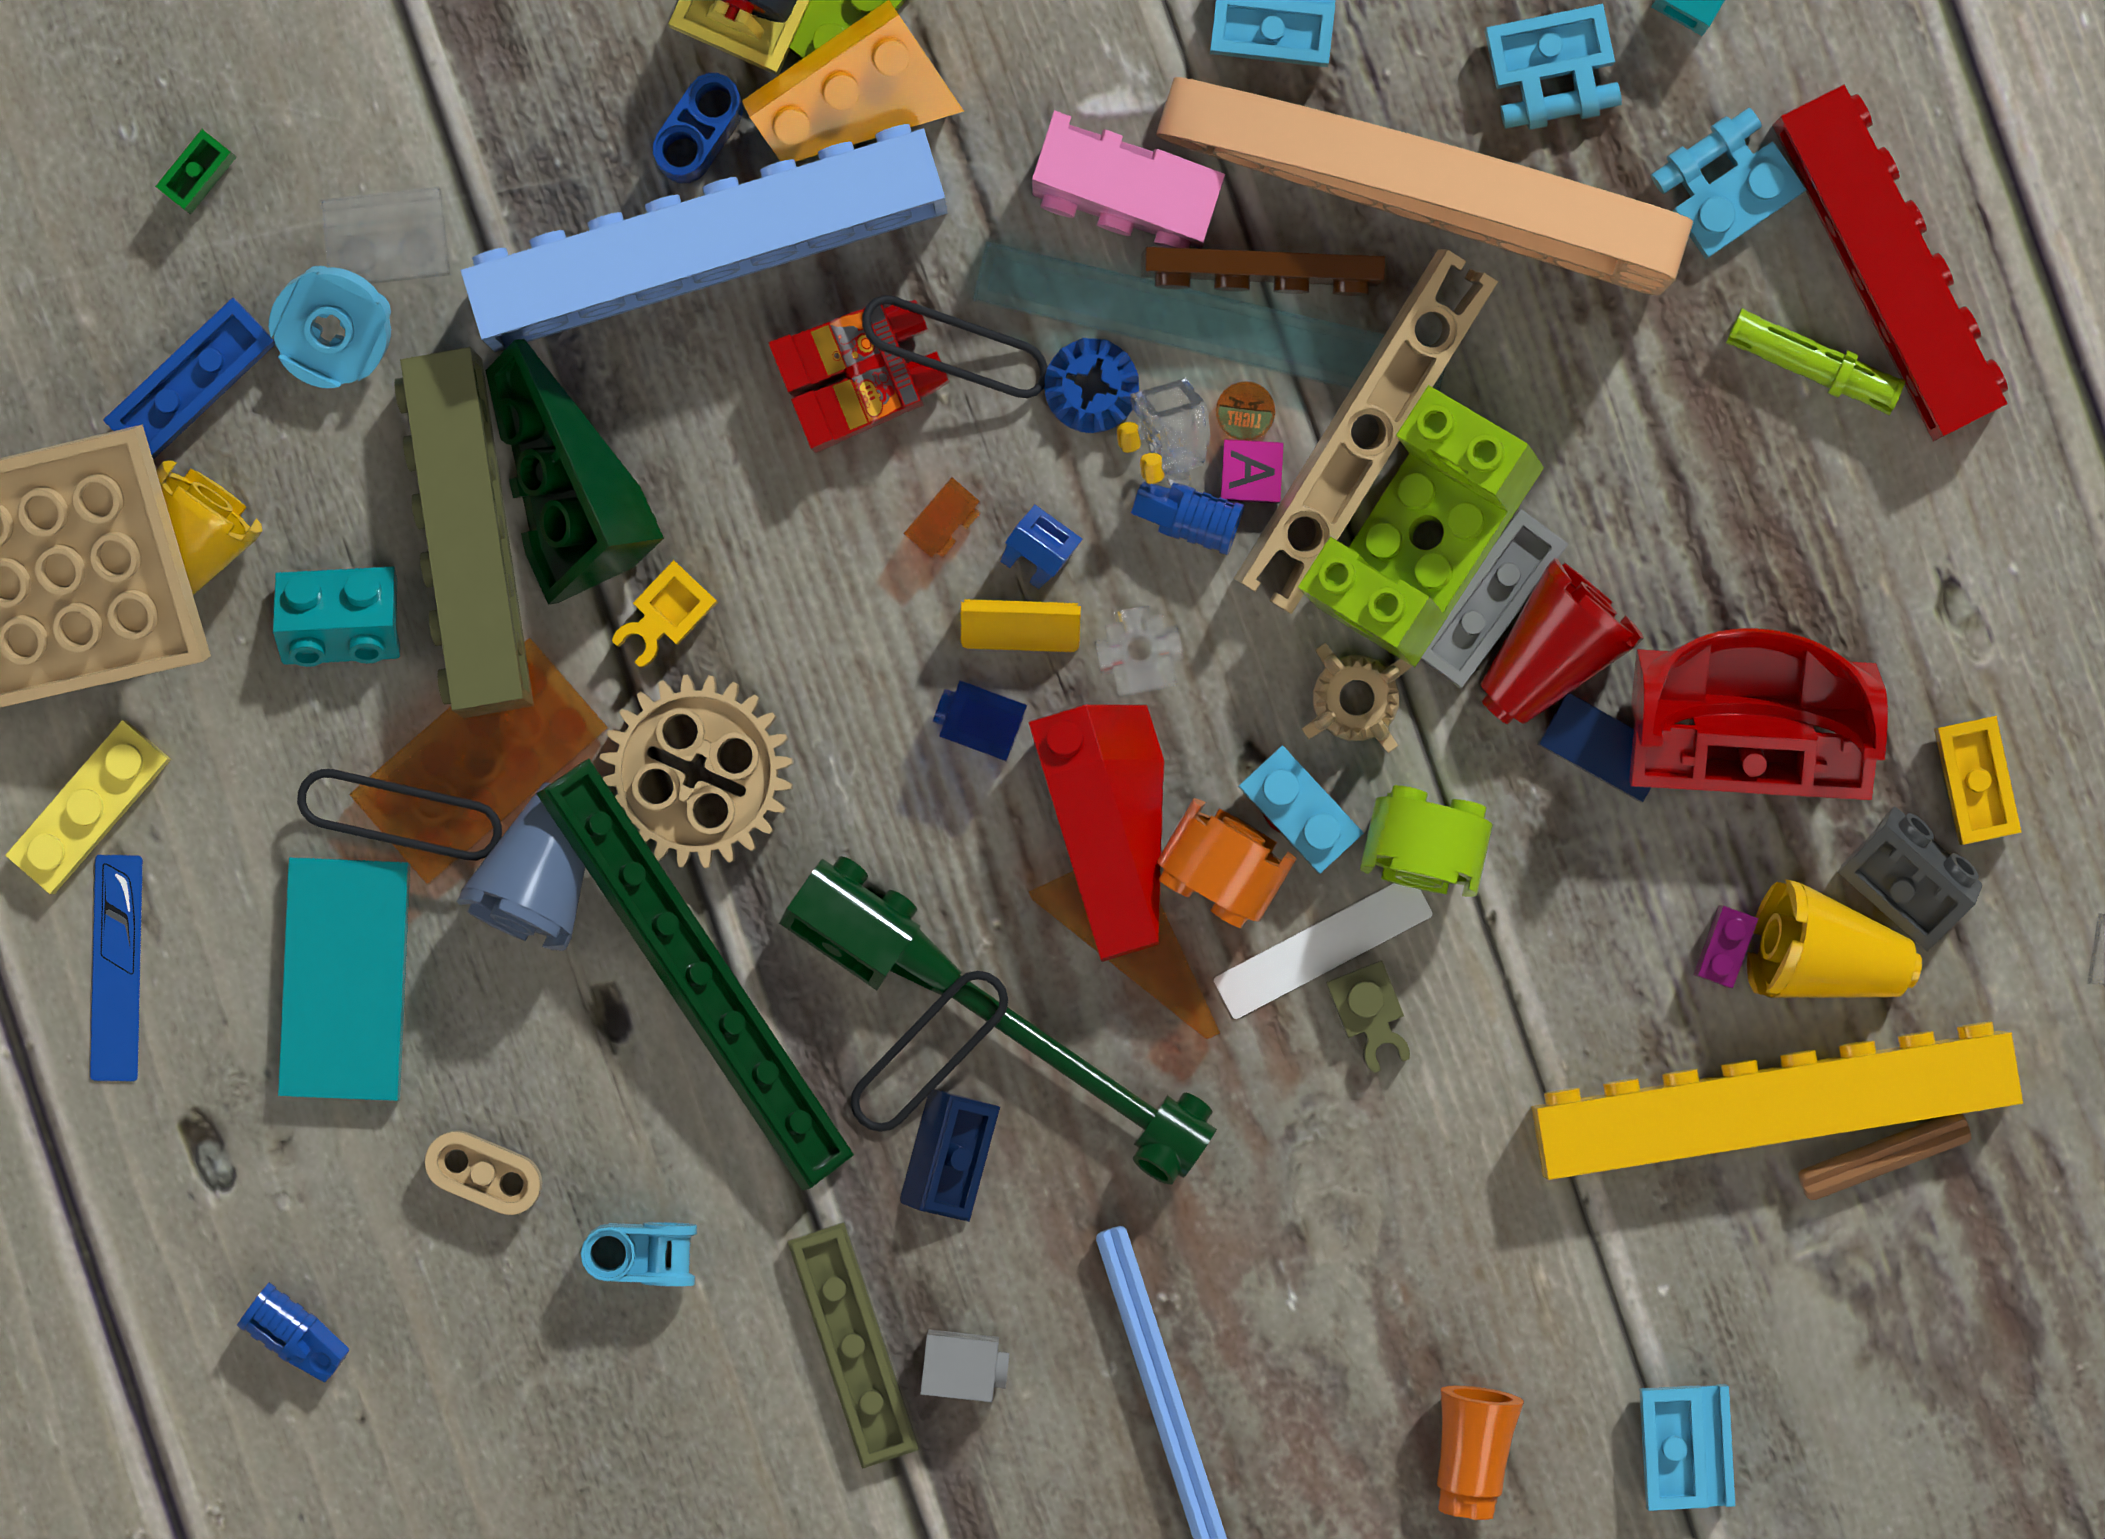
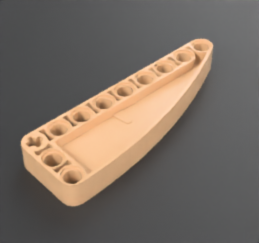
M1174 77L1156 132L1157 136L1164 140L1198 152L1650 295H1661L1675 281L1693 226V220L1676 212L1513 162L1358 119L1186 77Z

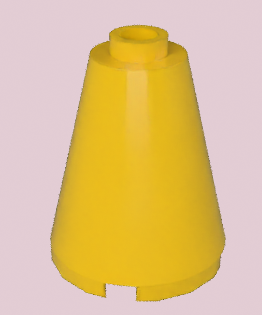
M171 460L163 461L156 471L194 595L256 541L262 532V525L256 518L252 525L249 526L240 517L246 506L213 480L190 468L185 477L171 472L177 462Z
M1785 879L1786 883L1777 881L1770 887L1762 899L1755 916L1759 919L1754 930V934L1761 935L1758 954L1747 953L1748 982L1753 993L1765 995L1769 998L1900 997L1908 988H1913L1918 982L1922 969L1921 955L1916 953L1913 940L1799 881Z

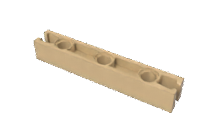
M1438 249L1234 577L1235 580L1256 592L1261 582L1256 580L1278 550L1294 558L1296 564L1281 594L1274 592L1270 599V602L1290 614L1293 613L1304 595L1298 588L1300 582L1328 539L1332 537L1338 540L1400 441L1396 434L1427 386H1434L1498 283L1497 280L1484 272H1475L1469 269L1464 278L1473 285L1454 311L1438 303L1435 296L1450 267H1455L1461 271L1466 263L1464 259L1450 250ZM1427 312L1434 313L1442 324L1440 338L1430 346L1422 345L1415 335L1417 320ZM1370 414L1378 423L1379 434L1372 445L1359 448L1351 437V428L1358 417ZM1300 517H1309L1316 527L1315 538L1309 546L1303 549H1295L1288 540L1290 524Z

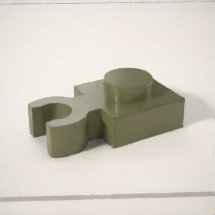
M1382 960L1326 982L1347 1037L1350 1038L1364 1032L1367 1042L1363 1049V1057L1367 1067L1373 1073L1381 1071L1376 1059V1050L1384 1043H1391L1396 1047L1401 1061L1410 1059V1050L1407 1042L1403 1037L1392 1032L1388 1023L1403 1017L1404 1014Z

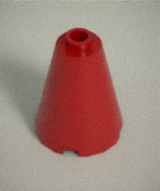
M1554 558L1544 570L1481 682V687L1487 693L1482 703L1494 716L1507 725L1513 719L1525 724L1630 652L1644 637L1626 615L1620 622L1614 618L1617 612L1611 606L1613 602L1603 592L1565 562L1561 565L1559 560Z

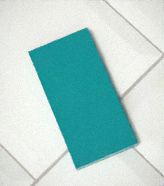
M289 857L278 1096L400 1100L411 862Z

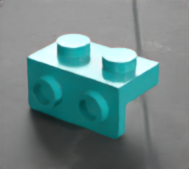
M395 567L276 573L273 634L281 662L286 665L296 664L312 667L329 662L356 661L370 664L384 659L399 658L400 642L396 630L398 579Z

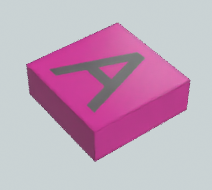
M1224 439L1221 498L1228 501L1280 504L1284 443Z

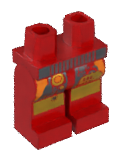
M916 300L910 301V302H913V303H915V304H918V302H917ZM880 305L873 311L871 316V325L877 337L901 348L899 343L929 331L923 315L894 305L886 308L884 305ZM866 307L794 335L789 334L768 342L787 391L791 396L795 397L791 401L810 448L815 453L906 412L924 406L923 397L933 394L949 383L948 376L944 372L912 361L907 363L904 358L876 348L868 340L862 327V315ZM937 351L925 356L941 362ZM841 377H846V379L821 388L817 391L812 390L814 388L827 384Z

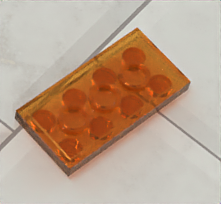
M528 638L525 641V649L534 706L463 718L456 714L450 706L376 770L370 778L483 803L492 808L502 823L533 796L543 783H548L610 728L534 640ZM361 784L349 794L383 833L468 852L493 830L490 819L485 814L476 810ZM392 844L427 885L433 883L459 860L458 858Z

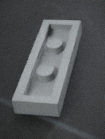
M1522 509L1518 510L1434 637L1421 660L1454 685L1462 688L1528 600L1546 567L1554 558L1558 559L1568 543Z

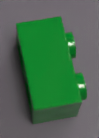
M201 129L155 187L191 215L237 157Z

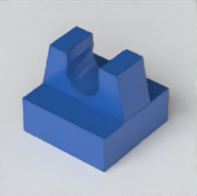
M1034 505L1016 525L1006 540L1007 546L1000 562L1011 568L1021 556H1024L1037 566L1036 573L1032 576L1029 583L1040 589L1058 573L1083 539L1037 505Z

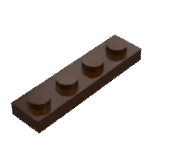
M1146 247L1141 254V277L1155 278V287L1162 289H1189L1191 279L1214 280V289L1219 291H1249L1250 282L1274 283L1273 292L1304 294L1309 293V284L1333 285L1334 295L1365 296L1368 295L1369 286H1378L1384 281L1385 256Z

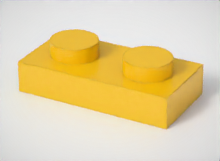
M1997 716L1935 728L1934 732L1959 845L2021 833Z

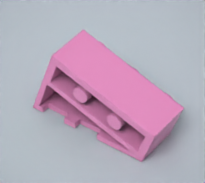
M1054 110L1032 178V194L1042 199L1040 205L1042 209L1069 218H1074L1076 210L1099 217L1097 226L1125 236H1131L1133 228L1156 235L1154 244L1159 247L1190 248L1192 246L1202 249L1223 185L1224 173L1160 149L1150 151L1122 142V135L1106 129L1100 135L1069 125L1071 116Z

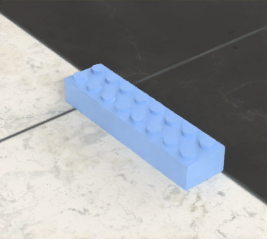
M910 124L894 126L875 134L877 143L854 149L852 142L839 143L818 151L820 160L796 167L794 159L780 161L760 169L762 178L739 185L737 177L721 179L702 187L704 196L684 202H681L679 195L662 197L645 204L647 213L624 220L621 212L611 213L587 222L589 231L567 238L564 230L552 231L536 236L529 240L531 249L508 255L507 248H497L472 257L474 266L460 271L481 340L494 352L506 349L515 339H525L527 342L948 214L945 195L925 130L923 128L912 132Z

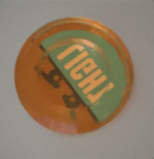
M1244 381L1232 384L1223 391L1218 399L1215 409L1216 421L1220 430L1232 440L1256 441L1263 437L1273 424L1275 418L1273 398L1264 387L1257 383Z

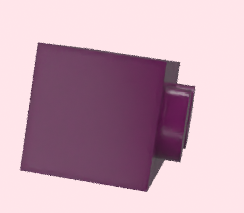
M1719 905L1693 975L1733 989L1759 918L1724 905Z

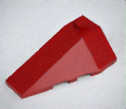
M1086 704L1028 722L1101 962L1159 945L1161 896L1159 877L1161 876V866L1157 861L1161 854L1163 832L1162 807L1165 761L1148 706Z

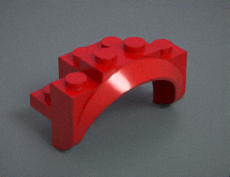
M1758 628L1730 629L1714 632L1696 638L1671 651L1637 649L1631 701L1635 719L1629 777L1631 786L1872 800L1877 760L1885 761L1888 728L1887 693L1876 663L1850 662L1830 648L1808 638L1787 632ZM1690 719L1689 725L1675 724L1677 722ZM1813 725L1835 733L1815 732Z

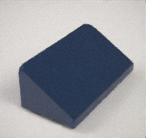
M934 1089L926 1099L900 1202L919 1211L970 1222L1000 1106Z

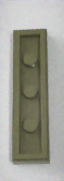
M845 1221L788 1240L787 1242L862 1469L918 1451L919 1445Z

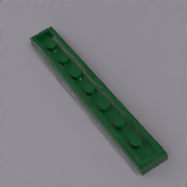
M588 758L536 793L802 1191L812 1188L853 1157L854 1153L591 760Z

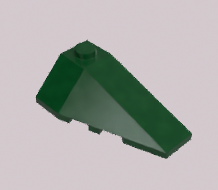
M515 339L485 371L500 439L505 444L511 445L517 477L509 479L513 499L523 498L530 531L521 533L525 555L548 605L560 603L634 568L664 537L637 481L525 339Z

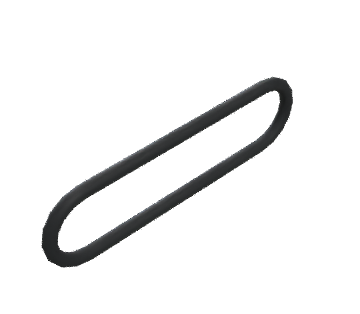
M883 295L876 297L866 305L862 315V327L868 340L883 352L1018 398L1027 399L1037 396L1045 387V374L1048 367L1045 357L1036 347L1025 341L895 296ZM880 305H894L1026 351L1034 357L1040 368L1038 383L1033 388L1027 390L1018 389L888 344L880 340L873 331L871 325L873 311Z
M320 769L310 773L302 781L298 790L297 804L301 814L309 823L324 829L471 861L486 858L502 837V825L498 815L491 807L473 800L335 769ZM334 778L472 809L485 814L490 819L493 826V837L484 849L477 852H467L325 820L315 816L309 810L306 803V793L316 780Z
M973 971L965 973L958 978L857 1083L852 1091L850 1104L853 1115L861 1125L869 1130L878 1132L892 1130L900 1125L1001 1021L1007 1011L1008 996L1006 988L997 977L988 972ZM978 979L993 985L1000 999L999 1007L995 1014L922 1090L889 1122H873L865 1117L859 1104L860 1095L863 1090L940 1009L969 981Z

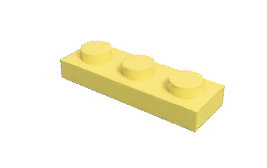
M122 720L5 856L49 894H55L171 759L128 721Z

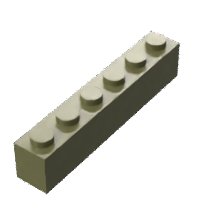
M471 347L400 359L403 377L395 379V395L400 412L402 414L408 413L411 435L403 437V449L409 471H417L420 493L412 495V510L417 528L419 530L425 529L428 552L420 554V564L426 587H434L437 610L429 611V626L435 646L442 645L446 668L439 669L437 673L442 702L444 705L451 704L452 711L463 718L532 707L534 702L482 358Z

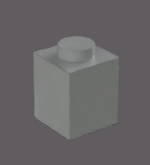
M928 1329L920 1395L992 1402L994 1388L1006 1389L1010 1353L998 1352L999 1337Z

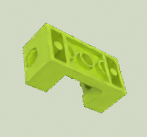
M1430 385L1427 386L1396 434L1397 438L1409 452V455L1352 543L1347 547L1330 537L1298 586L1318 609L1414 668L1544 469V466L1528 443ZM1426 521L1441 523L1444 535L1436 547L1430 550H1421L1414 546L1413 535L1420 524Z

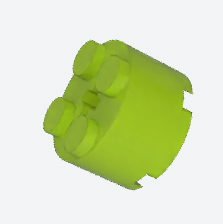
M1394 785L1392 792L1387 793V796L1376 798L1360 865L1362 872L1369 874L1377 865L1383 867L1381 879L1391 883L1446 895L1449 883L1464 885L1462 896H1477L1493 827L1490 821L1484 819L1486 806L1461 799H1452L1450 806L1426 802L1427 792L1400 785Z

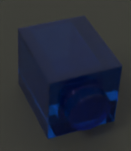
M960 680L955 692L944 689L933 722L942 725L939 735L941 739L1007 763L1026 713L1027 705Z

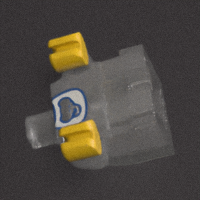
M1186 378L1130 394L1132 409L1141 422H1125L1118 425L1117 440L1119 447L1125 453L1135 452L1140 448L1141 440L1145 439L1149 453L1142 455L1140 459L1141 476L1145 479V482L1156 484L1162 481L1166 475L1167 483L1170 486L1173 482L1182 485L1189 484L1191 481L1190 470L1204 466L1211 436L1207 404L1195 392V389Z

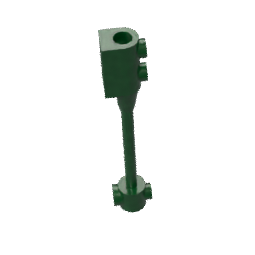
M840 856L834 865L822 859L786 908L779 922L780 925L876 991L890 972L940 995L961 977L960 974L962 972L920 930L921 926L912 920L917 912V907L913 902L893 890H888L882 899L862 886L867 880L868 874L860 865L849 858ZM970 981L952 997L986 1022L995 1014L999 1007L998 1000ZM1008 1007L1001 1021L995 1026L996 1029L1141 1127L1143 1130L1134 1143L1139 1149L1133 1156V1161L1143 1172L1159 1182L1172 1185L1178 1175L1184 1178L1199 1159L1217 1130L1207 1123L1213 1111L1200 1098L1190 1093H1183L1179 1100L1175 1101L1167 1095L1159 1107L1155 1109Z

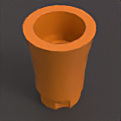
M1445 1386L1441 1388L1442 1435L1437 1486L1440 1488L1438 1506L1440 1512L1454 1517H1464L1473 1520L1493 1519L1497 1497L1501 1496L1503 1491L1505 1470L1513 1434L1524 1404L1522 1398L1498 1390L1473 1386Z

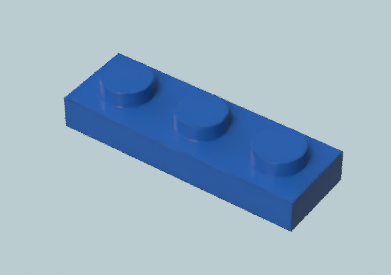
M231 298L107 415L103 421L113 431L143 424L154 460L273 348L275 341L235 298Z

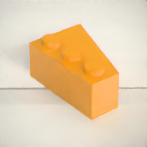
M890 0L884 2L742 100L750 119L780 161L794 159L795 162L816 156L818 151L832 145L844 142L857 144L876 138L875 134L894 126L910 124V127H914L964 112Z

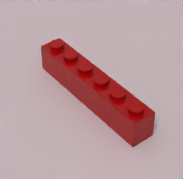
M1844 84L1780 116L1772 126L1800 181L1806 188V193L1901 379L1906 380L1905 387L1934 442L2007 405L2008 403L2003 393L2008 391V385L1998 364L1993 359L1986 361L1976 342L1977 339L1981 338V332L1973 314L1966 306L1959 308L1948 287L1954 284V280L1947 263L1939 253L1932 255L1921 235L1927 231V227L1920 210L1912 200L1907 202L1903 200L1894 182L1900 178L1893 157L1885 147L1877 149L1867 129L1873 125L1867 106L1858 94L1850 96Z

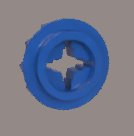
M1081 338L1061 348L1050 362L1045 374V397L1052 413L1067 427L1084 433H1100L1118 426L1129 416L1138 398L1139 376L1128 353L1106 339ZM1097 361L1102 362L1100 371H1102L1101 382L1109 385V389L1117 391V394L1113 395L1107 392L1104 395L1096 393L1093 400L1088 402L1086 410L1082 409V388L1074 384L1073 380L1068 379L1067 375L1077 377V375L1088 376L1091 368L1095 369Z

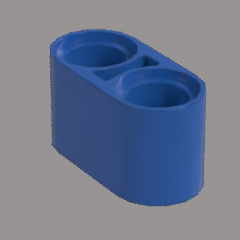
M706 73L698 76L690 84L657 133L653 142V155L660 170L668 179L677 183H691L700 179L739 124L743 115V103L735 83L729 77L720 73ZM712 90L724 91L731 97L728 111L719 117H707L699 111L701 98ZM679 139H688L697 145L695 160L684 167H675L666 161L668 147Z

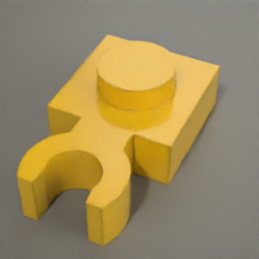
M673 560L633 602L645 616L639 622H631L621 626L615 632L612 642L620 647L629 636H642L646 643L645 651L634 663L640 668L646 667L656 658L659 650L658 641L664 634L678 645L718 601Z

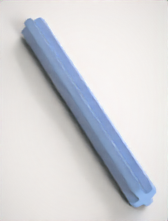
M1124 1226L1106 1229L1097 1234L1096 1242L1193 1539H1227L1127 1230Z

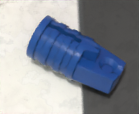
M1143 482L1137 490L1131 514L1160 525L1158 532L1176 539L1182 538L1189 543H1197L1203 545L1204 548L1215 549L1221 554L1228 555L1241 521L1244 504L1238 502L1234 504L1228 502L1227 499L1216 498L1212 494L1196 491L1195 488L1173 482L1171 488Z
M269 1282L244 1313L237 1326L243 1331L246 1330L250 1333L251 1337L265 1344L267 1349L276 1352L282 1360L287 1361L320 1381L326 1382L346 1358L349 1348L315 1315L309 1314L304 1310L303 1306L290 1300L288 1295L278 1291L277 1287Z

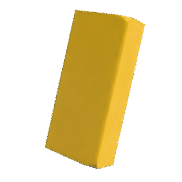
M964 599V602H961V644L966 649L1078 651L1080 642L1081 606H1078V603Z

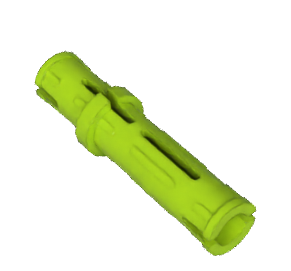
M1741 308L1726 341V344L1733 345L1744 351L1746 350L1793 373L1816 381V383L1829 388L1827 393L1839 398L1843 394L1870 405L1872 408L1888 416L1891 415L1892 410L1895 408L1906 380L1879 371L1857 360L1858 354L1847 350L1843 354L1778 324L1776 325L1762 319L1760 316L1748 312L1744 308Z

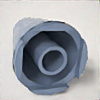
M543 783L536 793L551 783ZM535 793L461 889L456 902L459 905L471 904L467 911L468 913L513 937L526 941L528 935L538 933L547 936L542 947L564 951L567 949L572 938L586 867Z

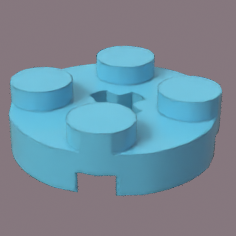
M313 266L306 270L304 274L291 280L276 298L270 312L268 327L270 337L272 338L274 335L275 345L281 353L278 358L292 375L316 387L336 388L340 387L341 384L352 383L357 379L360 381L369 376L380 363L390 343L391 325L389 318L391 308L387 299L378 293L375 287L356 273L335 267ZM329 315L337 317L340 320V326L345 329V337L336 334L331 341L322 338L323 327L315 322L316 317L327 318Z

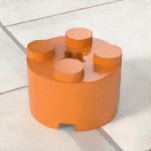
M1193 798L1158 858L1157 863L1164 869L1159 877V881L1185 897L1190 898L1192 892L1196 891L1215 902L1210 911L1235 927L1242 928L1248 919L1260 922L1294 865L1296 857L1288 851L1282 860L1272 853L1277 842L1220 808L1215 816L1205 815L1201 813V810L1206 802Z

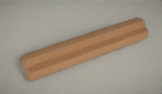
M1963 1114L1938 1117L1801 1169L1798 1175L1802 1190L1810 1200L1823 1198L1968 1143L1972 1139L1970 1127Z

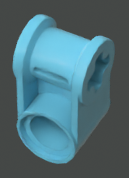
M648 1222L643 1224L609 1223L600 1225L590 1232L583 1243L581 1250L582 1264L590 1275L603 1281L641 1282L645 1285L693 1286L695 1285V1276L689 1273L691 1236L697 1234V1225L674 1222ZM605 1236L619 1239L626 1250V1257L623 1263L614 1268H606L598 1264L592 1253L593 1244L596 1240ZM667 1241L672 1243L671 1267L666 1266Z

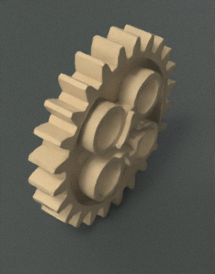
M683 675L681 692L674 693L667 682L662 680L659 682L661 699L654 702L649 696L640 692L637 694V697L643 709L642 712L636 715L628 710H620L619 713L622 719L629 726L626 732L617 730L607 731L606 735L619 744L617 752L600 754L601 760L615 765V773L603 777V780L607 786L617 787L618 794L615 798L621 807H624L633 825L640 829L639 834L647 844L651 839L657 842L654 856L658 861H661L672 848L677 850L678 867H686L691 853L698 852L703 868H710L713 851L719 849L727 862L731 863L735 861L734 843L739 841L744 847L753 851L756 849V845L750 832L757 828L768 834L773 833L774 829L764 817L768 810L776 813L786 812L787 808L774 799L776 791L793 789V784L778 778V770L793 765L794 761L792 758L776 756L775 749L783 745L788 740L786 734L769 736L767 729L773 724L777 716L773 712L759 718L753 714L760 700L757 695L749 697L742 704L738 703L739 684L732 682L723 695L717 693V684L714 676L708 675L702 691H696L691 677ZM685 715L694 720L698 733L696 740L691 746L679 750L672 747L667 741L666 728L672 719ZM731 740H744L752 750L751 764L741 773H729L721 764V749ZM650 747H657L689 762H696L699 756L703 755L707 758L705 761V768L743 785L746 788V793L744 796L739 797L704 781H698L692 789L687 786L689 776L685 772L649 757L648 749ZM664 770L673 781L672 794L665 802L652 804L646 800L642 793L643 779L651 771ZM708 794L720 795L728 806L726 820L716 828H706L699 822L696 816L698 802Z

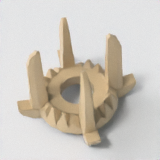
M1326 643L1315 649L1326 668L1319 675L1313 690V706L1317 717L1302 728L1306 737L1310 739L1326 729L1334 736L1347 741H1365L1375 737L1387 753L1398 747L1388 727L1395 719L1399 707V690L1395 680L1412 666L1401 659L1386 668L1378 660L1364 655H1349L1338 658ZM1358 680L1365 682L1373 691L1374 703L1365 714H1349L1340 704L1339 694L1341 689L1350 681Z

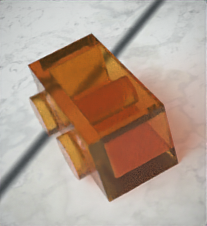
M951 477L903 534L932 560L937 554L944 558L957 542L953 538L955 533L961 526L968 530L980 516L981 512L977 508L981 503Z

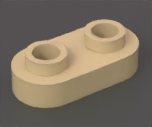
M452 1131L439 1136L431 1143L425 1156L426 1172L436 1186L501 1214L515 1215L522 1213L532 1207L541 1194L542 1177L533 1161L523 1155L464 1131ZM454 1149L463 1151L468 1157V1165L462 1172L453 1171L447 1163V1157ZM513 1172L522 1178L523 1188L519 1194L511 1195L503 1189L502 1179L505 1174Z

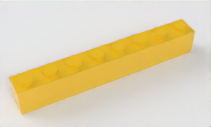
M1992 1021L1958 1026L1957 1038L1935 1041L1934 1031L1918 1032L1898 1036L1899 1047L1876 1050L1874 1040L1840 1045V1056L1817 1060L1816 1050H1807L1780 1055L1781 1066L1758 1069L1757 1060L1753 1059L1722 1064V1075L1699 1079L1698 1069L1662 1074L1663 1085L1640 1088L1638 1078L1608 1082L1603 1084V1095L1581 1098L1580 1088L1544 1093L1546 1104L1531 1106L1542 1175L1548 1180L2023 1104L2012 1032H1994Z

